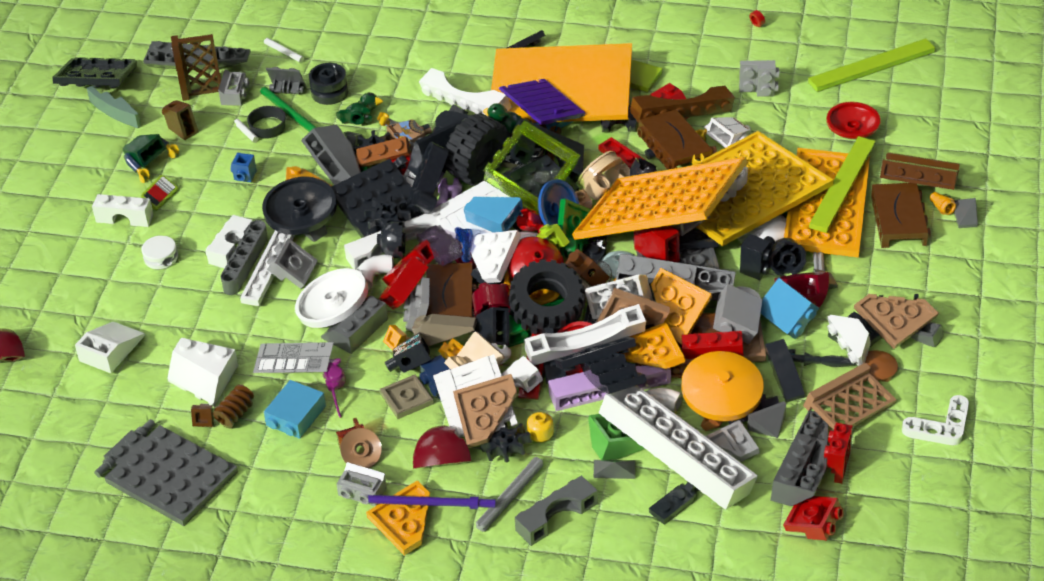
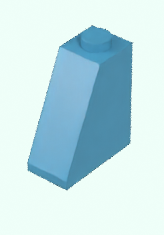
M473 197L465 205L464 214L466 222L493 233L508 231L516 222L518 215L522 214L523 204L519 197Z

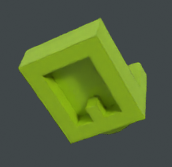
M546 224L540 228V233L536 235V237L542 239L548 237V241L557 248L565 247L569 243V240L558 224Z

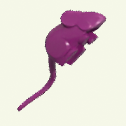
M329 359L327 372H324L322 375L326 379L325 383L328 390L332 391L339 418H341L335 391L343 387L346 382V376L342 367L338 365L341 363V359Z

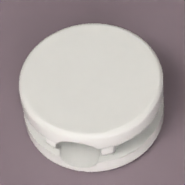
M168 236L152 237L142 246L144 262L152 269L168 268L178 259L176 243Z

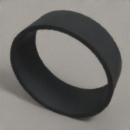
M262 106L250 112L247 122L250 130L257 137L273 138L281 134L285 129V113L276 106ZM266 117H273L282 121L279 125L269 129L253 127L256 121Z

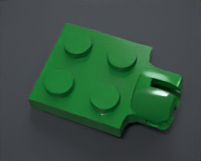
M566 198L560 200L558 225L569 240L565 247H560V253L568 258L569 254L577 249L583 253V246L588 245L589 238L574 240L572 233L591 209Z

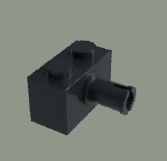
M749 234L741 244V274L760 281L764 275L769 273L771 267L768 260L772 253L770 247L775 242L772 237L766 236L762 239Z

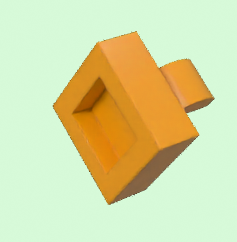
M390 325L383 342L393 350L396 346L408 340L409 337H406L407 335L396 325Z

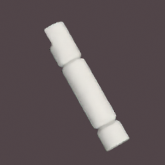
M239 119L234 121L236 126L253 143L258 141V137Z

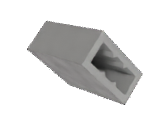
M727 284L718 296L713 329L720 332L742 331V342L749 344L758 333L762 299Z

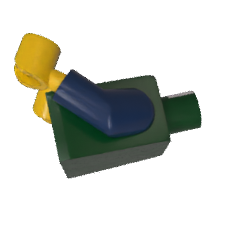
M159 134L139 135L123 147L124 159L135 173L138 172L140 181L145 183L144 176L150 179V174L147 169L141 168L147 166L166 149L168 150V156L175 158V155L179 154V147L175 144L169 145V142L161 138Z

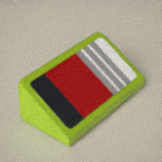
M160 175L141 194V198H149L152 209L157 211L178 190V187L164 175Z

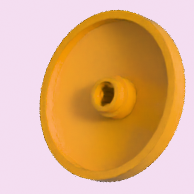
M725 351L706 353L692 360L684 370L681 383L682 395L688 406L697 414L716 421H733L749 415L761 402L764 389L762 375L750 360L741 355Z

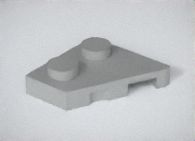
M740 420L705 436L741 462L760 453L758 446Z

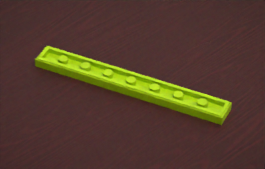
M925 38L809 77L808 83L816 92L934 53L935 47Z
M857 137L834 179L833 186L828 189L810 221V229L824 233L828 232L875 146L874 140Z

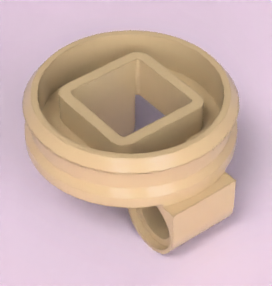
M608 151L587 166L581 173L578 184L583 187V190L592 199L600 200L609 189L610 184L612 185L617 178L630 176V169L625 163L622 164L623 160L616 155L615 151Z

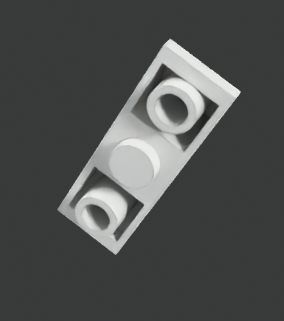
M835 315L828 316L829 325H827V328L832 336L835 335L838 338L837 342L841 349H846L850 361L853 364L856 363L857 366L865 363L871 343L869 333L859 319Z

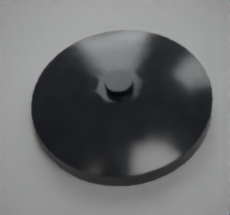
M295 177L277 184L267 193L263 200L262 211L265 221L272 229L283 234L300 235L315 231L329 222L336 211L337 201L332 187L325 181L314 177Z

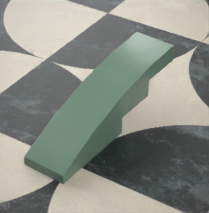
M93 86L87 88L89 101L100 111L124 124L136 128L141 127L138 113L122 97L114 99L107 91L100 94Z

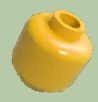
M536 412L527 419V432H530L533 441L545 442L553 436V419L549 414Z

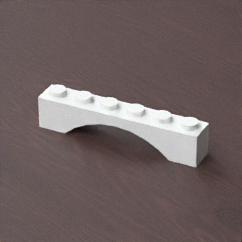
M433 68L419 81L421 90L426 96L435 97L440 101H446L451 105L454 104L476 114H484L483 110L489 108L494 103L503 104L507 111L512 107L508 97L495 90L478 93L460 91L449 84L444 72Z
M427 213L405 221V228H403L402 232L406 233V241L425 238L441 239L448 236L436 220L440 214L433 216L432 213ZM381 231L344 245L346 259L353 269L357 270L365 260L383 253L381 245H377V234H381Z
M637 304L621 309L606 319L581 329L563 333H543L526 338L525 351L529 361L533 365H538L592 346L644 332L646 320L640 305Z

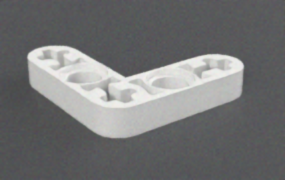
M961 395L953 396L949 403L946 423L908 417L903 421L902 433L910 438L947 445H958L962 441L969 401ZM957 404L961 405L960 411L956 410ZM951 418H959L961 422L955 423L951 421ZM935 429L937 433L931 434L927 430Z

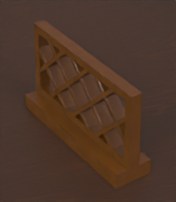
M213 34L178 39V35L171 36L172 51L182 100H189V96L219 92L221 76ZM203 41L211 42L207 48L200 45ZM190 43L194 46L188 50L183 47V44ZM196 48L203 51L200 56L193 53ZM207 53L213 56L210 61L203 59ZM189 56L196 59L192 64L186 61ZM199 62L206 64L202 70L196 67ZM209 67L216 70L212 75L206 72ZM192 69L198 72L195 78L189 75ZM202 75L209 78L205 83L198 80ZM214 81L218 83V86L210 87L208 84ZM195 83L201 86L199 89H191Z

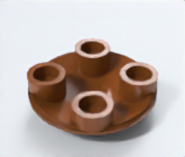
M868 351L865 362L871 367L869 373L876 380L891 381L898 369L896 359L884 351Z

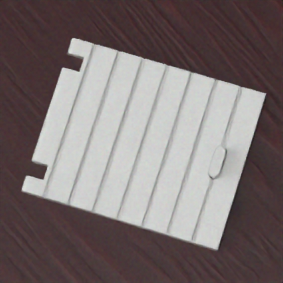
M495 176L439 205L431 212L433 216L440 214L436 220L454 244L461 242L457 246L459 252L471 247L473 239L477 234L493 233L466 222L464 207L473 197H510Z
M494 354L433 375L449 426L456 430L455 434L459 438L465 436L453 391L501 377ZM512 405L495 432L505 427L504 423L510 421L511 426L518 424Z

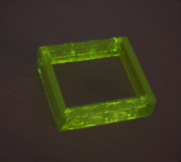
M524 120L521 126L517 125L512 133L513 136L505 140L502 151L498 150L492 164L488 163L484 169L486 173L483 180L509 197L521 198L523 206L539 213L538 197L495 170L522 135L566 161L554 179L565 181L577 165L580 155Z

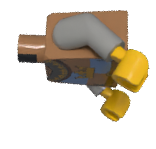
M380 112L377 117L381 126L386 125L391 140L404 136L409 139L411 154L415 141L432 133L429 124L419 126L413 119L396 122L389 119V115L384 112Z

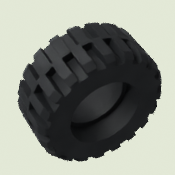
M474 114L463 119L461 124L455 127V131L451 133L450 140L446 144L449 150L445 162L447 171L470 186H476L490 177L496 176L497 171H500L503 162L505 163L506 155L509 153L510 136L506 127L484 114Z
M546 259L540 260L537 263L536 261L530 262L528 267L524 265L520 268V272H517L513 277V281H511L509 305L511 315L514 316L517 324L521 323V328L526 331L529 329L535 335L537 333H545L546 328H553V332L557 333L561 328L580 319L585 298V288L579 275L576 276V271L573 268L569 269L567 264H559L556 260L549 262ZM540 289H549L559 293L564 301L555 306H542L535 303L529 295Z

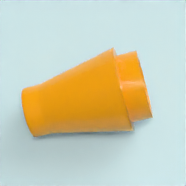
M938 192L931 194L930 201L941 214L950 215L954 212L956 204L952 198L941 195Z

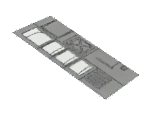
M334 342L261 344L253 373L327 372Z

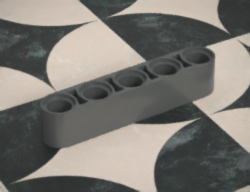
M256 220L250 223L221 273L220 277L225 294L234 295L240 291L268 241L264 221Z

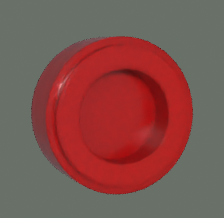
M754 10L750 13L749 18L754 26L760 27L765 24V17L759 10Z

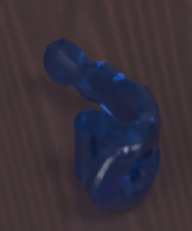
M455 227V242L462 243L463 245L461 259L465 263L470 262L472 259L470 251L474 239L472 229Z

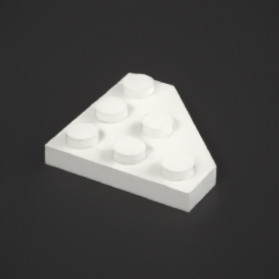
M518 230L477 234L473 239L470 252L482 279L487 283L502 281L522 235Z

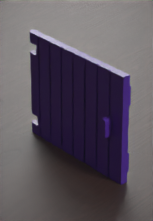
M539 79L538 82L533 80L508 85V88L506 86L499 87L501 92L520 106L540 125L585 116V112L545 79Z

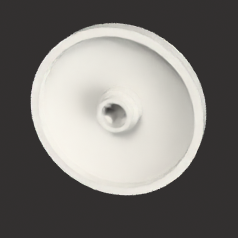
M344 268L325 273L313 280L300 293L295 304L296 315L304 325L312 328H322L339 323L349 315H352L362 305L368 294L367 281L362 273L355 269Z

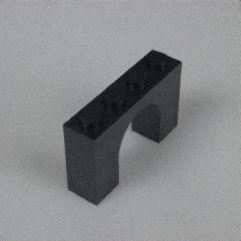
M520 118L512 129L510 158L526 165L535 153V146L543 147L554 154L559 162V167L576 183L583 172L584 144Z

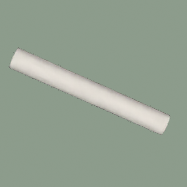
M269 38L264 40V44L300 63L304 61L303 56Z

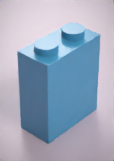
M778 278L762 299L761 314L796 340L804 332L809 321L816 316L819 308Z
M289 380L265 409L266 425L271 429H277L289 436L300 439L326 407L324 393Z

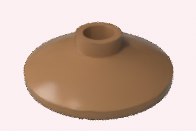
M357 428L348 432L340 445L341 456L345 463L348 462L365 468L372 467L379 460L382 451L381 442L377 435L365 428ZM358 446H362L364 448L363 453L357 452L356 449Z

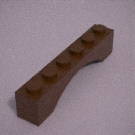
M725 85L710 87L702 95L689 99H664L651 95L635 96L632 99L630 113L639 123L640 119L672 110H677L684 118L731 112L735 97Z

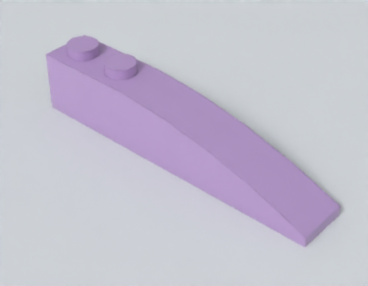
M636 366L637 372L645 374L646 383L637 385L642 390L671 383L670 368ZM583 372L548 381L549 396L556 411L604 400L606 394L595 387Z

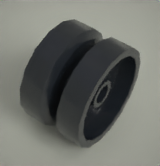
M329 62L319 64L310 70L311 96L315 102L331 105L339 103L347 97L346 70L343 66Z

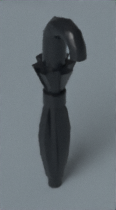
M789 349L793 362L804 363V366L812 363H821L830 367L857 365L856 363L853 364L849 358L830 355L820 357L813 356L807 352L804 355L795 354L796 349Z

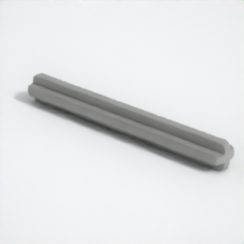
M534 457L496 499V507L488 508L477 520L476 528L478 530L486 531L543 467L542 459Z

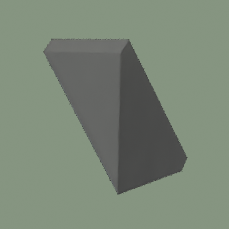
M976 198L954 200L956 204L954 216L958 228L977 227Z
M785 401L749 414L748 430L778 438L786 415Z
M594 460L593 477L635 479L636 460Z

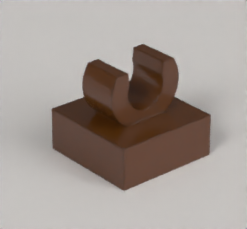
M203 403L192 405V426L212 427L214 424L213 405Z

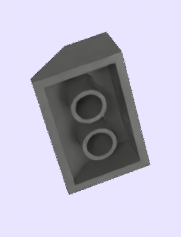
M373 296L365 298L362 305L352 315L332 325L321 335V339L327 342H334L333 345L352 354L388 320L386 303Z

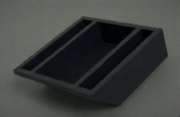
M548 155L536 156L530 159L526 165L522 163L495 177L510 197L521 198L523 209L529 208L539 212L538 198L540 191L548 181L560 179L567 182L575 192L579 191V186ZM517 222L512 225L519 232L524 231L517 226Z

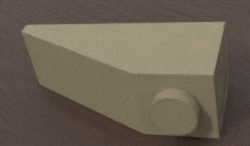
M439 314L422 315L415 319L412 331L414 335L420 332L426 344L431 346L474 331L477 319Z

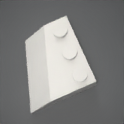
M642 274L585 289L593 319L599 318L614 288L653 301L647 275Z
M181 338L172 352L167 378L168 382L184 391L192 392L196 398L204 399L209 405L214 407L238 367L235 349Z

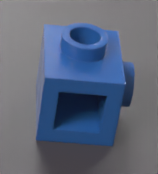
M236 154L231 163V172L233 173L234 180L252 182L257 172L254 155Z

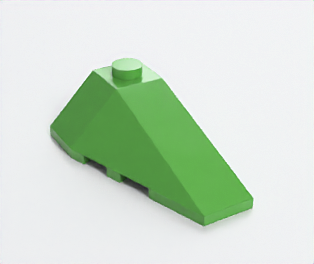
M601 414L589 415L592 448L601 460L619 459L645 449L614 424L607 421Z

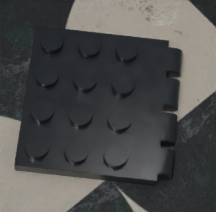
M71 58L52 77L53 84H59L60 86L76 84L78 87L92 85L93 87L109 85L111 88H116L137 67V62L135 59L120 60L119 58Z

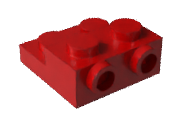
M837 422L834 426V431L830 430L828 442L830 446L826 445L824 458H827V467L832 468L831 473L835 474L834 483L842 484L850 456L853 425Z
M813 496L793 505L783 526L785 531L805 533L807 539L827 541L829 535L835 534V524L837 520L843 518L844 511L838 498Z

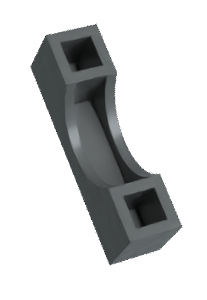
M581 475L575 480L568 482L567 485L559 490L553 491L551 495L543 500L537 501L527 510L521 511L515 517V531L532 546L548 536L547 522L554 514L562 511H573L583 514L597 505L598 490Z

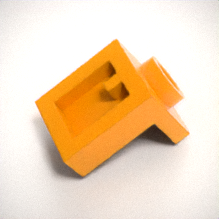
M452 338L448 344L444 342L438 352L441 353L442 357L448 359V357L457 356L464 346Z

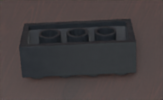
M463 119L415 141L407 169L415 176L417 175L425 150L430 142L447 149L446 144L450 140L451 133L455 131V127L460 125ZM445 164L442 172L447 170Z

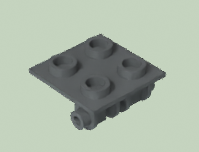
M279 67L266 68L272 82L269 85V89L273 93L282 92L285 94L286 89L287 94L300 95V93H304L306 84L300 70L295 68L281 69Z

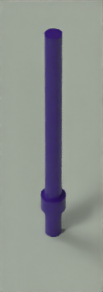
M368 496V503L457 506L470 507V509L496 507V499H479L477 496H470V498Z

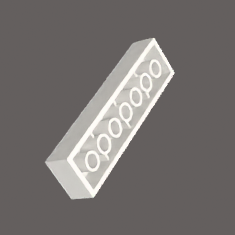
M634 386L612 394H605L599 414L668 465L669 468L681 475L686 481L693 484L702 493L714 500L719 506L726 510L750 494L758 475L640 387Z

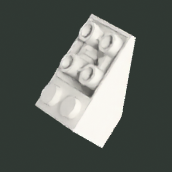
M111 322L88 331L75 344L79 361L112 373L141 341L145 333L116 322Z

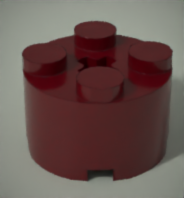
M481 283L479 285V288L472 295L475 318L477 314L491 307L510 309V289L508 284Z

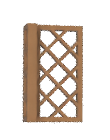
M865 362L811 391L803 406L808 411L813 409L834 430L835 419L844 420L845 424L853 425L854 427L895 404L897 399L869 373L871 367ZM868 381L873 388L863 386V382ZM849 390L859 391V396L849 394ZM863 392L873 394V399L863 397ZM877 395L883 396L887 401L877 400ZM835 398L845 399V404L835 402ZM849 400L859 402V407L849 405ZM863 403L873 405V409L863 408ZM820 406H830L831 412L823 410ZM835 408L844 409L845 415L835 413ZM849 411L858 412L859 417L849 416Z

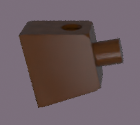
M175 100L163 107L162 114L165 117L168 128L180 138L186 140L198 133L190 104Z
M578 249L570 253L565 262L569 269L573 268L576 274L591 287L605 284L610 278L592 259ZM589 270L594 272V275L591 277L588 276Z

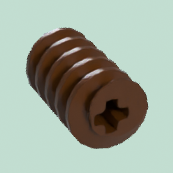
M238 384L220 402L219 406L215 408L213 416L224 427L232 428L233 423H237L238 418H241L243 413L252 407L253 392L246 386Z

